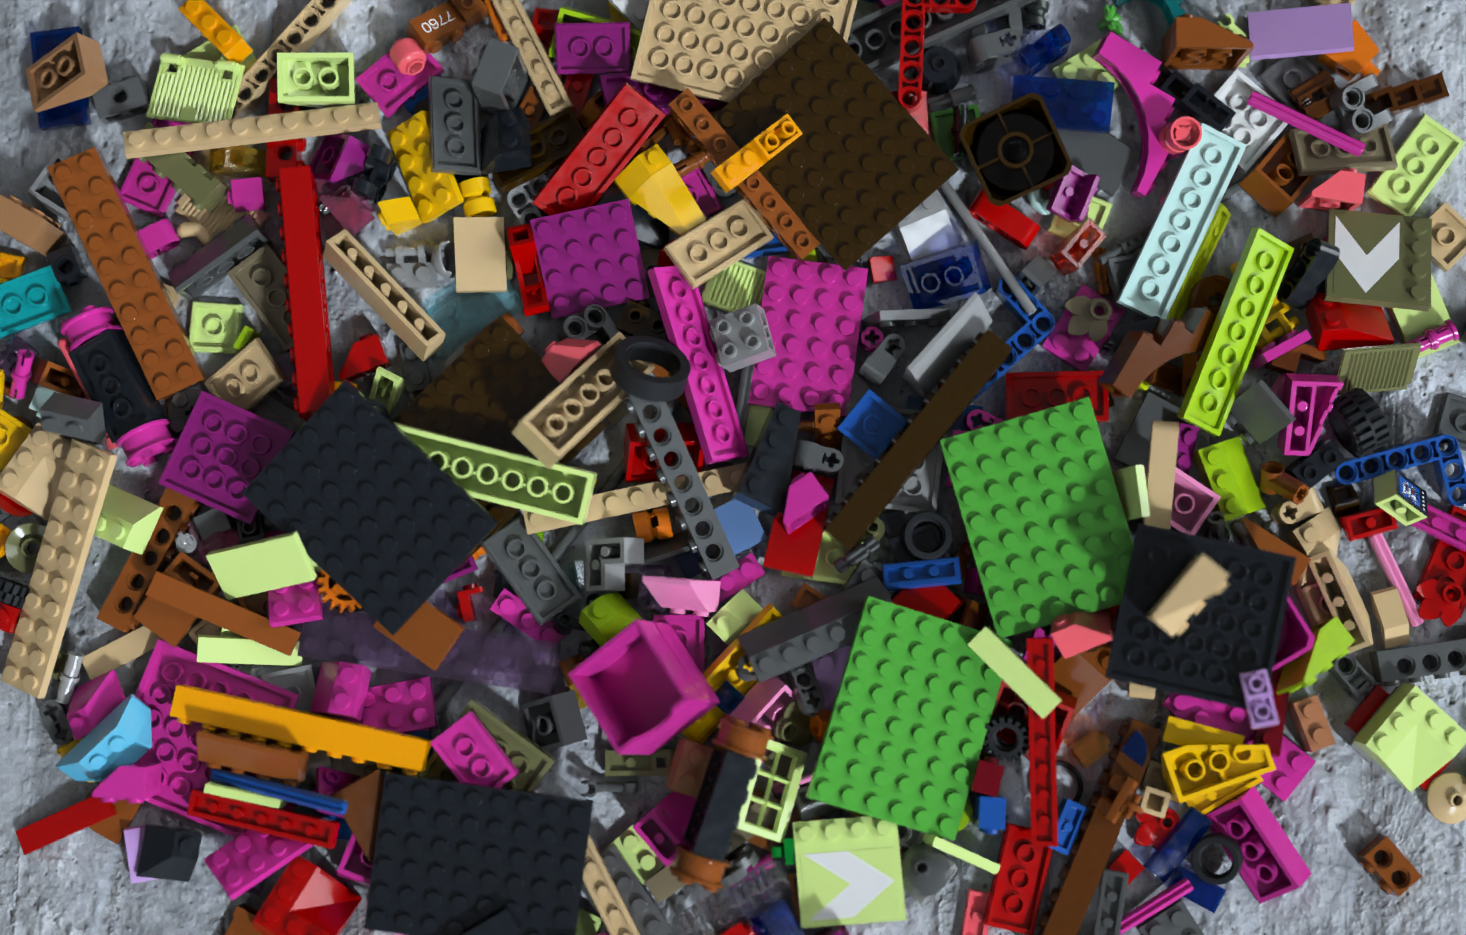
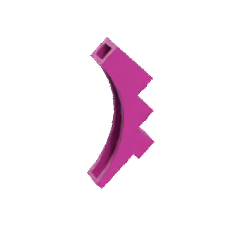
M1109 32L1101 39L1092 59L1105 67L1121 84L1131 100L1138 119L1141 136V157L1137 176L1129 193L1138 199L1149 195L1156 185L1154 179L1158 173L1160 174L1164 170L1168 162L1167 160L1170 161L1181 157L1184 153H1167L1159 142L1160 130L1164 125L1168 124L1166 120L1169 119L1174 110L1172 104L1175 98L1152 85L1160 74L1158 68L1161 61L1113 32Z

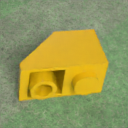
M409 196L378 202L380 211L377 212V215L386 230H392L395 236L423 224L414 202Z

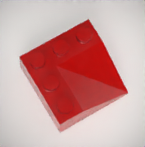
M297 856L289 863L253 919V929L263 935H341L361 903L362 898L320 867L301 856Z

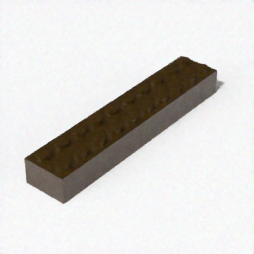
M989 329L985 334L981 332L977 334L969 347L972 350L968 354L963 352L954 363V372L952 374L947 372L942 377L937 386L939 388L937 393L930 392L922 402L921 407L924 409L920 414L916 411L912 414L905 425L907 430L903 434L898 432L889 445L891 447L890 451L887 454L882 452L873 463L875 469L872 473L865 472L857 482L859 489L855 494L850 491L841 502L842 510L838 514L833 512L824 523L827 527L825 529L826 534L850 552L938 444L939 440L943 438L1010 355L1013 348Z

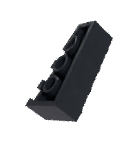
M780 402L771 407L732 498L776 519L785 514L801 412Z

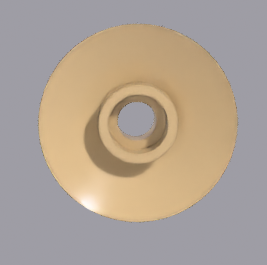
M1448 772L1439 775L1431 782L1427 790L1426 803L1434 818L1447 824L1459 823L1466 819L1465 776ZM1455 796H1457V801L1454 804L1453 799Z

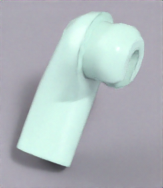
M1040 189L1028 194L1031 208L1041 215L1051 214V212L1046 210L1049 200L1041 197Z

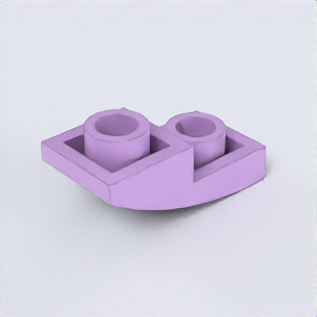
M1267 669L1240 674L1241 686L1252 730L1279 724Z
M145 825L124 828L131 884L157 879L136 876Z

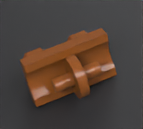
M1114 774L1108 787L1118 792V796L1115 801H1112L1102 795L1096 808L1106 815V819L1116 824L1125 806L1127 808L1122 815L1123 817L1130 819L1134 811L1141 815L1143 809L1137 805L1142 797L1135 793L1132 800L1129 801L1138 783L1130 777L1126 779Z

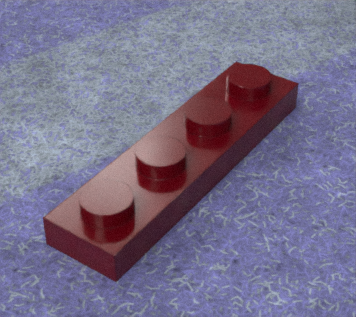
M1284 665L1272 671L1270 680L1279 724L1255 729L1253 744H1267L1273 757L1280 756L1289 698L1288 691L1280 695L1276 694Z

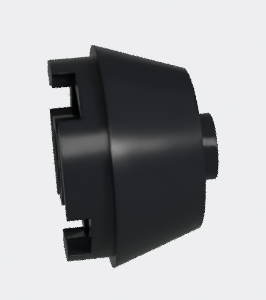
M934 46L924 51L923 91L932 95H940L948 92V89L952 90L958 84L962 72L961 64L958 57L951 50ZM912 69L913 78L915 79L918 76V72Z

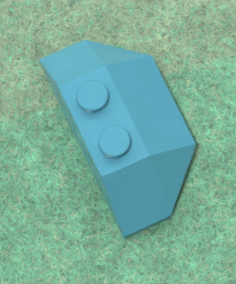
M131 693L56 764V767L75 781L103 782L119 766L135 763L152 747L150 707Z

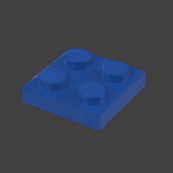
M868 389L836 429L876 460L887 449L895 435L904 428L908 420Z

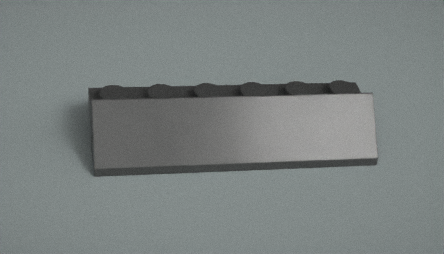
M878 577L737 636L746 660L749 661L758 683L852 644L866 596L892 603L890 599L891 594Z

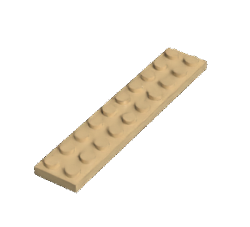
M72 439L28 586L30 589L29 594L25 598L1 677V681L36 698H45L117 459V455L78 439Z

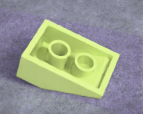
M277 53L278 103L319 109L356 105L354 54Z

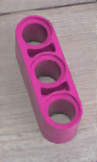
M170 219L157 221L139 230V234L151 259L177 247L181 243Z

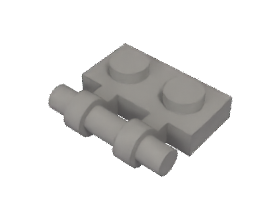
M418 243L417 246L395 244V247H386V257H396V263L386 264V272L404 290L438 288V273L434 270L432 262H427V255H432L435 245ZM405 256H418V263H405Z

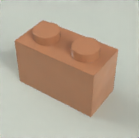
M1309 694L1288 702L1287 709L1303 751L1315 752L1336 744L1318 695Z

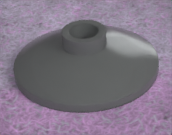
M919 844L908 849L901 857L903 887L911 894L920 897L932 896L941 891L947 884L950 866L948 859L940 849L928 844ZM921 864L927 865V870L923 873L918 872V867Z

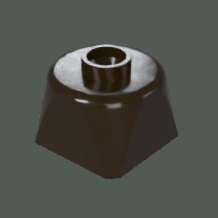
M1030 92L964 124L960 130V139L989 202L994 205L1003 206L1061 179L1068 175L1071 170L1072 161L1042 96ZM1019 141L1026 147V157L1020 163H1011L1005 158L1004 150L1010 142Z

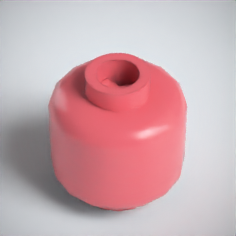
M414 38L397 39L389 52L390 60L401 74L416 75L425 66L426 54Z

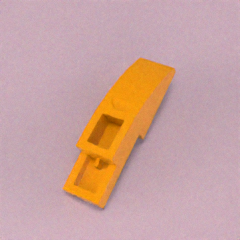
M787 113L714 169L711 175L725 193H728L803 133Z

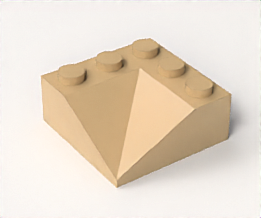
M37 423L1 472L0 493L48 522L71 442L60 435L42 430V425Z
M1204 554L1196 555L1145 617L1170 637H1173L1175 633L1180 636L1189 625L1186 620L1192 613L1197 615L1206 605L1203 600L1214 594L1219 595L1229 583L1225 579L1229 574Z

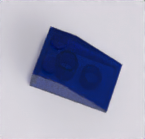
M977 239L900 265L913 309H932L970 298L975 292L979 295L984 294L992 287Z

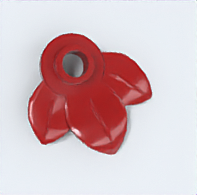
M1431 579L1420 583L1415 588L1417 593L1424 598L1418 610L1421 619L1432 620L1440 617L1446 627L1453 625L1459 619V604L1464 598V592L1458 583L1451 581L1441 583L1438 580ZM1447 590L1452 591V599L1447 598Z
M1167 808L1165 818L1172 819L1171 824L1167 826L1163 825V818L1144 812L1141 815L1134 812L1135 818L1141 823L1135 832L1134 843L1141 846L1154 845L1159 855L1169 852L1176 841L1174 832L1180 825V818L1177 812Z

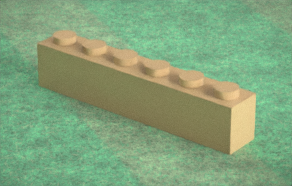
M346 229L326 241L323 256L325 260L422 362L442 349L446 333Z

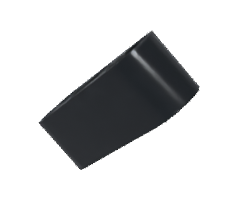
M1317 237L1311 239L1277 291L1278 301L1295 309L1304 310L1337 263L1340 249Z

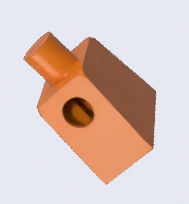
M1356 20L1352 22L1354 51L1321 54L1316 59L1319 63L1347 81H1351L1358 73H1361L1363 76L1374 73L1377 76L1381 72L1370 61L1379 52V49Z

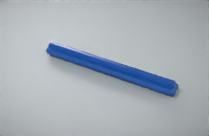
M213 768L211 770L210 780L212 782L338 815H343L347 812L348 802L342 799L249 775L233 773L222 768Z

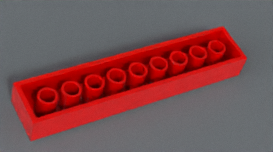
M310 165L279 168L280 177L276 178L277 193H280L281 201H278V212L283 221V225H280L281 240H284L285 249H282V260L288 272L284 274V284L290 298H286V308L292 322H288V332L294 344L293 347H290V356L296 368V371H292V380L298 396H294L296 412H299V417L303 418L305 422L335 391L320 215L317 207V183Z

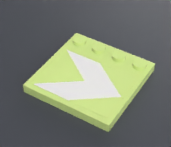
M871 816L793 822L801 929L906 920L897 824Z

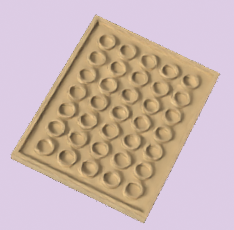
M650 0L631 80L678 92H683L688 88L695 96L728 104L823 18L831 24L847 43L858 0Z

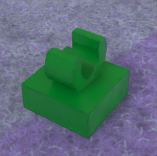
M794 836L783 838L784 845L771 847L772 858L785 857L786 865L796 864Z

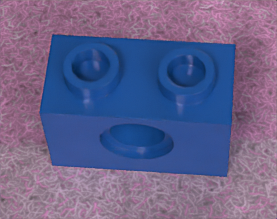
M974 794L973 825L985 834H998V829L1005 830L1006 798L1001 795L994 797L987 794Z

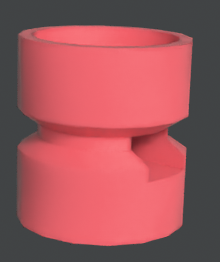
M1189 116L1180 117L1164 125L1160 130V145L1167 153L1180 154L1198 145L1202 137V128L1194 118Z

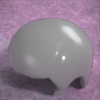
M450 240L439 242L432 250L431 262L434 270L445 278H455L454 241Z

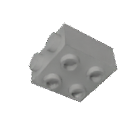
M757 303L710 320L712 327L709 330L710 337L713 343H716L718 350L715 353L716 360L720 367L725 368L729 372L777 356L765 311Z

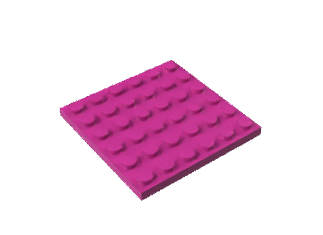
M158 639L135 694L138 699L150 707L152 747L136 762L162 763L161 794L152 796V800L147 802L236 838L247 829L187 815L191 790L195 788L204 790L205 784L211 782L210 775L213 768L207 767L206 762L198 760L196 735L197 731L205 730V728H202V723L193 721L192 725L177 722V717L169 716L176 685H190L296 709L301 695L223 663L197 662L196 652L178 645L174 648L163 639ZM218 727L220 730L227 731L226 728ZM243 732V734H242V735H246V736H251V737H252V734H248V733H244V732ZM267 739L269 741L277 742V740L275 739ZM222 766V767H221L222 769H226V770H230V771H231V767H226V766ZM247 771L245 775L255 777L256 773Z

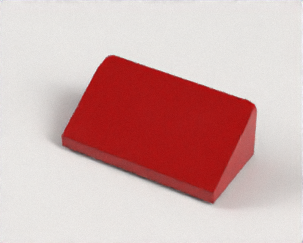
M1378 506L1338 516L1348 542L1398 529L1396 519Z

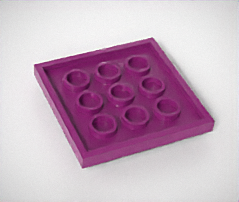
M629 198L530 219L552 319L580 313L591 304H598L605 308L628 303L629 300L638 301L651 297Z
M201 391L158 484L253 525L260 510L241 493L296 432Z

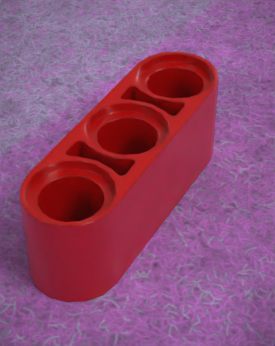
M983 189L979 190L967 208L974 219L1024 250L1028 249L1040 231V226L1010 205L997 206L990 203Z

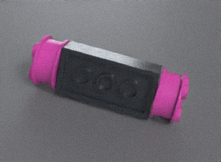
M95 305L87 306L80 311L81 314L61 322L60 332L62 335L67 336L71 343L69 356L90 399L102 403L105 430L111 442L116 443L117 447H122L127 457L125 464L131 466V468L141 464L144 467L151 466L158 462V457L171 454L178 439L172 438L167 428L169 425L168 418L159 400H156L123 328L116 325L112 317L114 314L113 308L108 306L96 308Z

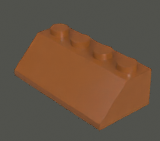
M220 729L197 731L198 760L206 762L207 767L221 769L222 766L231 767V772L245 775L247 771L256 773V778L271 780V777L281 779L280 783L296 786V783L305 781L311 752L301 750L300 747L296 746L286 747L277 745V742L269 740H254L251 736L228 734L227 731Z

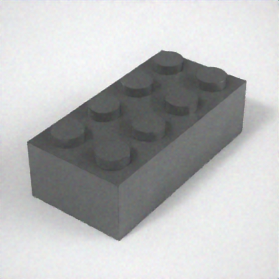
M489 38L487 45L483 44L480 50L479 59L481 61L478 69H473L470 83H472L473 90L484 113L494 116L499 111L518 108L529 80V75L518 47Z

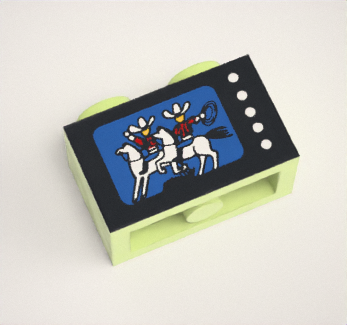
M1396 469L1374 478V500L1378 507L1405 526L1428 518L1427 492Z

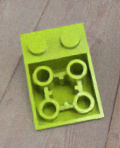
M1337 616L1309 628L1314 636L1313 646L1310 650L1284 664L1276 689L1277 695L1287 691L1289 694H1292L1302 686L1307 688L1317 680L1315 676L1318 673L1322 674L1333 666L1332 661L1335 658L1338 660L1349 652L1348 647L1355 640Z

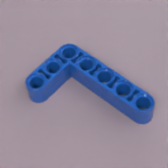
M1017 277L1015 279L1037 310L1031 315L1020 310L1018 299L1013 293L1008 294L1003 291L1002 284L1006 282L1003 278L1000 279L996 285V295L1023 324V327L1006 341L1013 348L1010 353L1011 362L1009 364H1002L992 379L986 383L972 402L990 388L1054 329L1055 320L1053 316ZM1044 320L1048 324V329L1046 331L1039 330L1036 326V321ZM1025 336L1029 340V346L1021 347L1017 342V338Z
M1433 434L1378 449L1360 458L1355 456L1349 457L1329 473L1335 482L1352 484L1381 476L1395 469L1400 471L1432 462L1443 501L1455 506L1466 505V470L1459 443L1454 436L1449 434ZM1445 438L1448 442V447L1445 451L1441 452L1439 443ZM1420 445L1423 449V454L1417 459L1414 456V449ZM1393 452H1396L1398 455V461L1395 465L1389 463V456ZM1371 459L1374 465L1373 469L1366 472L1364 463L1366 460ZM1452 463L1454 472L1452 475L1447 476L1445 468L1448 464ZM1347 466L1349 469L1348 476L1341 479L1339 470L1341 467ZM1458 487L1460 497L1454 501L1452 499V491Z

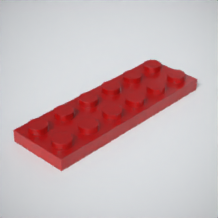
M625 82L532 199V203L548 215L594 206L665 117V112Z

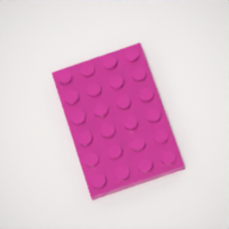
M769 256L761 307L766 314L777 356L754 364L748 401L750 405L771 408L777 402H780L799 412L814 413V404L840 402V417L844 418L848 415V413L846 414L847 402H850L868 269L849 267L844 272L839 265Z

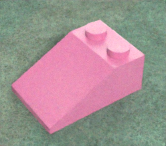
M664 576L642 577L643 583L659 605L670 608V613L685 614V610H694L693 615L709 617V612H718L721 581Z

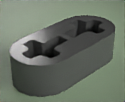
M50 699L41 704L39 709L40 717L54 743L57 745L68 744L75 739L66 717L67 708L64 704L55 701V699ZM50 705L52 707L57 706L58 710L55 712L58 720H56L54 715H48L47 712L50 710ZM61 728L69 730V733L66 734L67 739L59 738L58 734L61 733Z

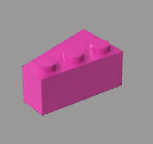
M1285 373L1282 403L1296 419L1279 431L1277 447L1284 455L1310 456L1323 429L1322 425L1325 418L1334 406L1333 401L1344 384L1337 375Z

